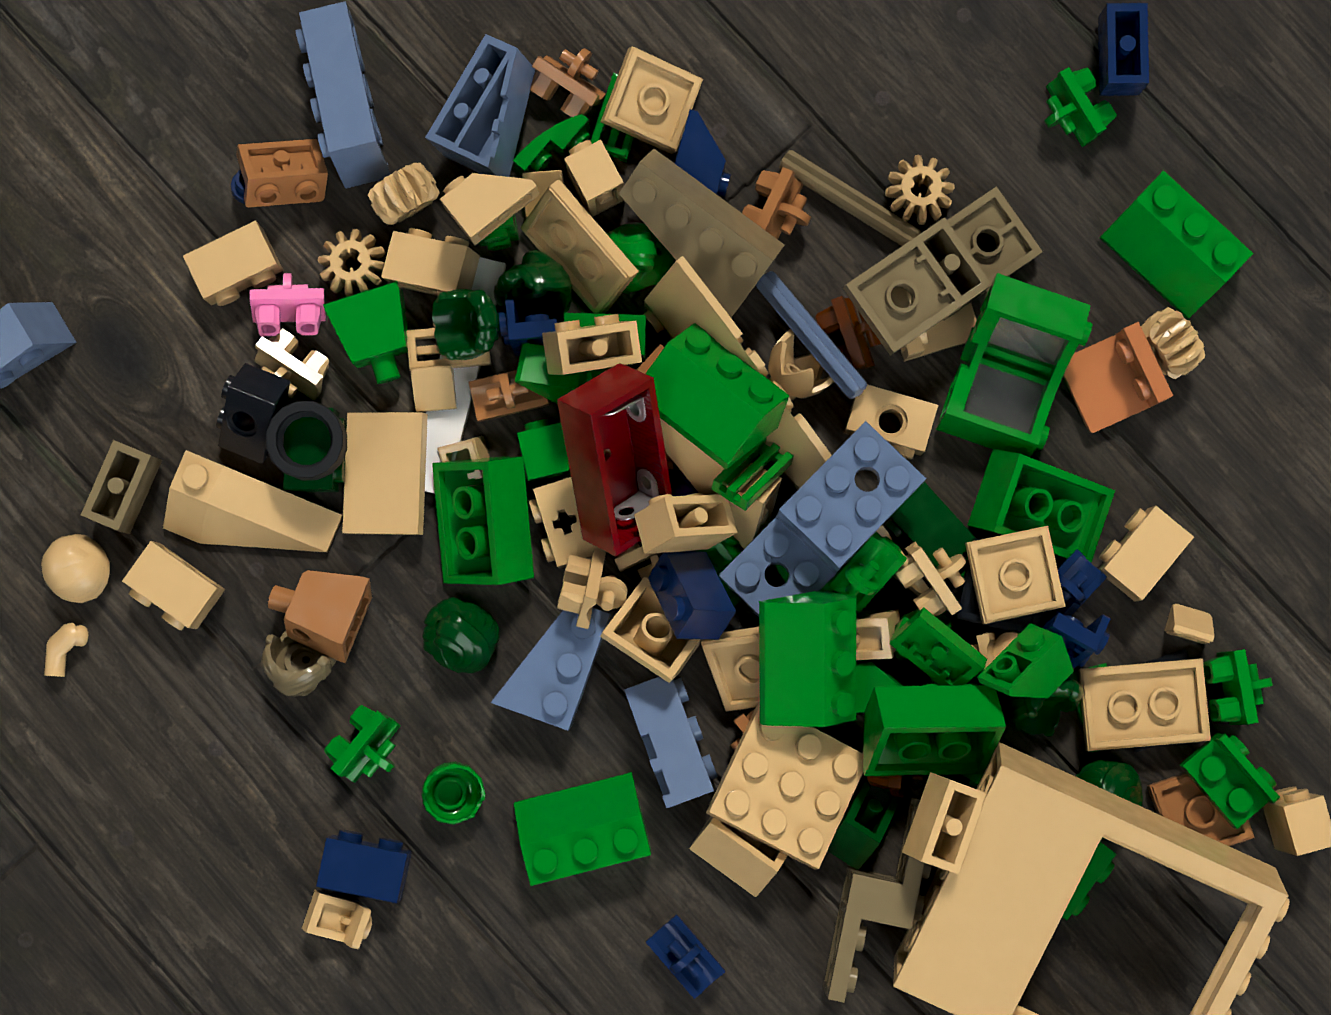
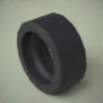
M296 401L282 407L271 419L266 431V449L271 461L283 473L300 480H319L332 474L342 464L347 452V432L341 419L326 406L313 401ZM302 417H313L321 420L327 426L331 435V446L327 455L321 461L312 465H301L293 462L287 456L283 447V436L287 427L293 421Z

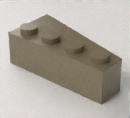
M653 149L639 162L619 192V195L676 260L682 256L687 260L731 318L785 246L656 149Z

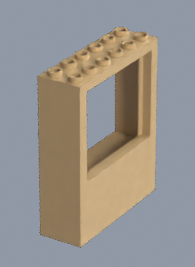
M999 742L976 788L986 792L987 795L982 804V810L959 875L937 868L924 895L920 921L913 920L911 930H907L895 954L893 987L954 1015H1039L1019 1006L1018 1003L1103 837L1247 903L1190 1015H1231L1232 1010L1230 1006L1236 995H1243L1248 987L1251 978L1249 970L1256 958L1261 959L1268 949L1270 943V936L1268 934L1274 922H1281L1289 907V895L1276 868Z

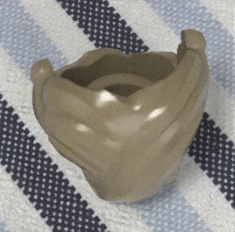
M284 631L280 638L272 634L266 637L261 664L265 674L273 682L274 688L285 696L296 697L306 696L314 691L321 680H325L331 674V669L337 660L292 640ZM305 659H310L309 663H303Z

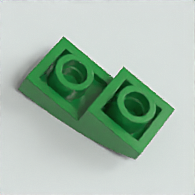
M580 114L544 131L512 160L515 170L521 175L525 172L543 171L553 157L550 154L552 149L563 158H566L570 154L569 150L589 140V119Z

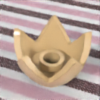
M791 329L777 341L771 350L768 371L771 376L769 380L771 382L774 380L781 385L789 395L790 400H794L796 397L807 398L816 395L834 383L830 376L820 380L823 368L812 354L794 358V333Z

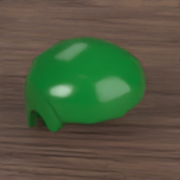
M456 761L443 763L435 767L427 775L421 791L425 810L438 822L452 825L473 818L486 796L482 778L469 765Z

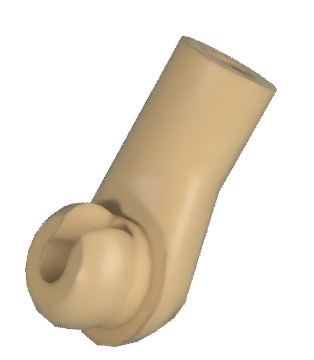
M67 623L49 638L46 645L44 676L65 677L67 653L73 646L83 647L88 641V630L85 626H75L74 623Z

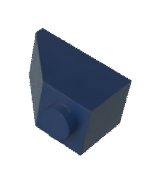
M690 109L675 164L715 194L725 198L731 174L724 173L726 160L698 111Z

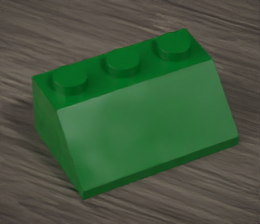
M1164 170L1099 237L1177 311L1181 312L1186 319H1189L1253 255L1251 250Z
M696 323L669 341L645 373L654 377L660 418L724 469H728L778 428L789 398L786 392L739 357L725 349Z
M523 456L490 457L432 463L443 583L501 585L534 578ZM474 470H482L483 478L468 480L467 473L475 472Z
M818 590L759 601L760 724L767 726L827 727L856 720L855 597L827 590Z
M973 683L956 686H938L936 684H926L923 686H898L895 684L874 686L865 709L864 776L929 775L930 772L937 775L984 774L1006 728L997 691L986 685Z
M632 772L514 802L520 846L530 886L650 856L652 853Z

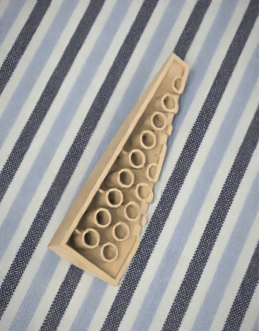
M683 256L676 260L644 300L647 312L643 315H646V321L657 334L663 330L668 338L672 340L696 323L725 349L766 377L769 373L765 368V363L755 350L752 351L750 348L743 349L741 345L743 342L741 335L743 333L687 260ZM774 380L772 381V383L784 391L781 385ZM789 397L779 426L766 437V445L770 447L775 443L780 446V454L784 455L786 452L794 455L791 466L782 476L798 491L832 455L803 415L799 413L795 417L792 416L791 409L794 405ZM883 525L876 531L882 537L887 536L892 540ZM894 574L893 577L899 581L897 576ZM921 578L909 586L908 589L919 596L927 591L929 587Z

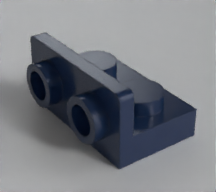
M505 300L506 312L499 313L501 337H504L505 345H511L515 356L521 354L523 344L529 343L544 346L542 333L555 331L554 323H558L557 319H549V315L535 314L526 316L525 322H520V316L514 300Z
M1058 613L1041 628L1063 637L1074 669L1076 666L1083 667L1092 654L1099 655L1104 649L1110 636L1105 631L1111 618L1102 614L1085 628L1080 620Z

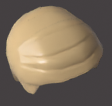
M72 534L58 538L46 550L41 562L42 574L47 586L55 595L69 602L84 603L95 599L103 592L108 583L110 561L102 547L87 535Z

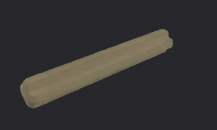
M789 150L782 158L779 165L780 170L784 167L794 171V177L802 182L803 185L899 245L903 246L921 234L920 229L902 220L899 216L795 151Z

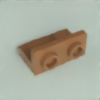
M317 139L238 144L237 159L245 183L244 202L246 207L310 203L324 200L328 171Z

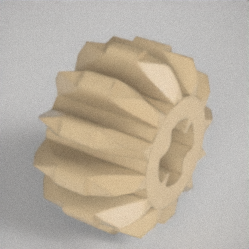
M915 155L913 168L907 161L901 160L898 164L900 173L890 172L888 180L894 186L886 188L885 196L898 198L891 204L890 209L892 212H896L903 207L905 212L902 220L908 222L912 213L917 215L918 224L924 225L927 213L934 220H938L942 215L939 207H950L952 200L945 194L953 192L955 187L953 183L942 182L950 173L948 168L941 169L938 172L934 170L938 161L936 158H931L928 165L923 166L921 155ZM915 183H918V187L924 184L928 188L925 197H921V193L917 197L911 192Z
M413 163L406 165L398 171H394L376 183L370 189L368 197L376 215L384 223L394 225L408 217H412L426 206L432 204L440 192L436 186L435 179L426 170L424 165Z
M353 229L350 240H347L343 232L339 231L336 233V238L339 241L337 246H334L329 241L324 243L323 246L331 255L318 257V262L328 267L320 273V276L324 281L333 280L330 289L334 293L340 292L344 287L346 297L355 295L356 287H359L362 293L369 290L366 284L370 281L378 287L381 286L383 282L375 272L383 271L385 263L377 260L381 259L386 252L382 246L374 247L376 239L373 235L369 234L361 241V232L358 229ZM356 256H358L357 259L361 266L356 271L351 267L350 272H348L349 268L345 264L346 260L350 257L356 260Z
M1167 307L1162 311L1154 313L1142 324L1141 328L1164 375H1168L1173 379L1186 375L1199 365L1198 363L1205 358L1204 343L1199 339L1198 331L1194 330L1191 322L1186 320L1181 312Z

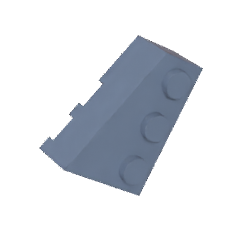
M485 34L425 138L443 156L480 174L510 177L512 160L515 156L535 68L532 67V64L518 48Z
M53 302L7 303L0 309V389L8 386L17 378L77 343Z
M593 608L589 628L585 629L576 626L577 613L563 610L491 703L567 731L570 730L603 640L600 636L607 627L611 614Z
M657 677L624 689L647 750L650 764L662 791L666 808L713 792L714 789L710 780L718 776L710 754L702 757L696 741L704 739L696 716L687 718L682 705L683 702L689 701L682 678L680 677L668 683L661 677Z

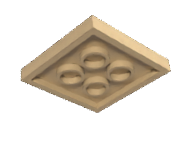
M758 702L706 813L813 869H819L863 774V753L814 727L760 724V702Z

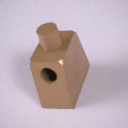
M307 570L302 573L296 590L275 585L269 596L268 608L285 613L286 633L292 640L337 661L346 663L372 599L370 579L361 576Z

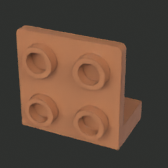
M1139 322L1123 328L1114 336L1074 353L1063 375L1089 433H1095L1173 397Z

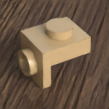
M315 889L302 929L306 933L341 941L350 948L359 949L362 939H366L371 930V910L360 901Z

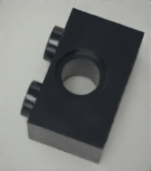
M247 363L242 366L236 376L230 375L221 393V397L226 399V402L216 423V427L221 429L218 446L263 464L269 455L266 449V431L271 419L282 407L286 406L290 380Z

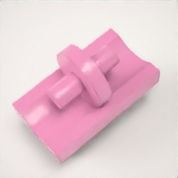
M283 273V285H268V289L250 290L253 323H256L260 336H276L279 334L280 322H296L297 333L301 335H317L321 321H326V311L323 306L325 304L324 288H308V284L293 285L292 273Z

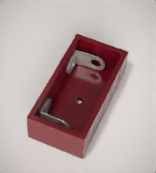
M621 363L557 399L582 538L584 541L615 557L641 541L634 514L648 507L650 499L665 494L672 495L654 377Z

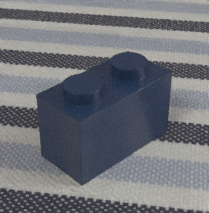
M1107 3L1098 17L1099 96L1140 95L1149 84L1148 3Z
M680 551L662 553L655 567L651 570L648 579L676 638L719 640L736 610L707 552Z
M339 830L338 836L331 835L326 838L316 887L398 903L402 900L412 851L402 849L403 842L387 838H379L378 844L362 841V833L349 830Z

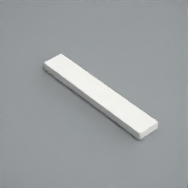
M480 257L472 290H484L490 296L495 306L497 302L494 299V286L497 284L498 278L506 270V264ZM440 355V359H447L445 356ZM481 366L454 368L457 409L426 412L428 420L425 492L435 494L432 463L441 462L437 448L462 441L472 403L468 382L478 379ZM458 451L453 452L451 461H455Z

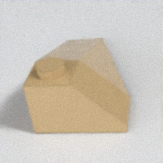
M186 450L169 488L163 529L200 544L328 553L343 515Z

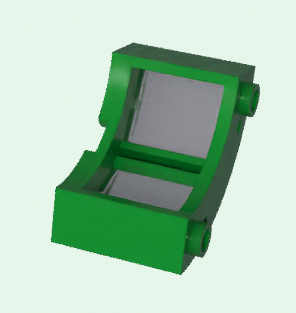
M997 273L992 281V286L989 287L980 307L981 313L977 318L975 326L971 328L960 359L967 363L966 365L962 363L959 365L954 380L951 381L936 430L990 449L1020 453L1031 457L1036 448L1042 450L1050 431V427L1045 426V422L1059 384L1078 345L1085 346L1090 336L1093 323L1088 322L1087 319L1091 305Z

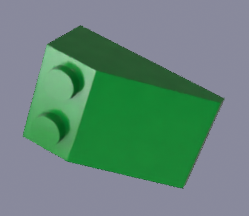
M993 449L968 526L995 536L1048 526L1055 556L1067 559L1074 550L1078 549L1091 563L1115 490L1020 453Z

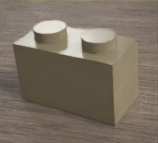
M113 440L81 516L116 531L130 534L162 460Z

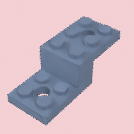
M865 421L778 510L776 517L719 574V578L758 617L759 601L821 590L927 478ZM861 470H870L875 473L878 479L877 488L869 492L860 490L855 483L856 473ZM771 565L783 566L788 573L787 583L781 587L769 585L765 579V570Z

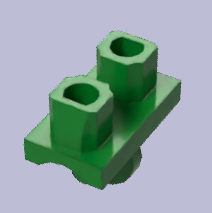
M1070 67L1060 71L1057 77L1046 86L1051 95V98L1046 102L1053 114L1044 120L1048 128L1060 124L1066 135L1073 132L1082 147L1093 142L1107 129L1106 126L1117 115L1111 104L1106 100L1093 106L1086 94L1096 87V79L1089 68L1072 72Z
M875 532L828 586L843 595L855 597L856 610L861 612L905 563L907 558L901 553L900 547L887 536L882 537Z
M1245 649L1216 653L1217 657L1203 662L1206 684L1222 682L1224 698L1209 700L1208 707L1211 720L1213 722H1229V725L1259 723L1256 705L1264 704L1261 688L1273 686L1272 677L1259 679L1257 663L1248 664Z
M360 705L351 715L349 721L360 731L354 740L350 743L346 738L338 735L324 749L325 753L334 763L330 769L338 776H344L354 783L363 773L371 778L379 767L391 772L395 764L388 758V755L396 745L390 739L401 726L393 718Z

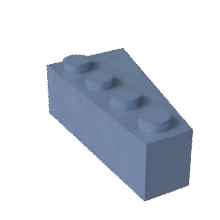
M344 1L299 12L302 28L296 30V36L301 52L308 53L309 63L303 64V69L309 88L315 87L317 97L310 99L316 123L322 122L324 133L318 134L322 155L324 158L331 157L345 189L383 180L384 177L390 175V170L380 148L383 145L381 132L378 128L374 111L370 109V107L374 106L367 78L365 74H362L366 70L354 21L347 3Z

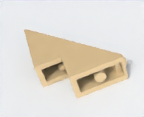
M660 418L666 453L698 493H703V495L718 494L711 488L713 480L724 468ZM751 462L726 487H729L753 463ZM763 468L757 474V476L750 483H747L737 494L742 496L767 472V470ZM781 477L746 511L729 501L738 532L733 537L739 541L743 549L770 523L782 481Z

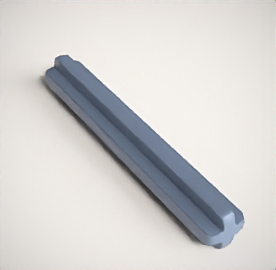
M773 271L763 274L756 284L760 293L846 397L853 399L860 396L867 387V382L779 276Z

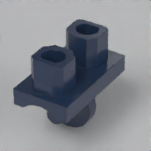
M1078 549L1074 550L1058 568L1066 607L1044 611L1042 619L1046 623L1058 613L1072 616L1107 578Z
M678 914L673 916L646 940L647 945L694 999L726 972Z

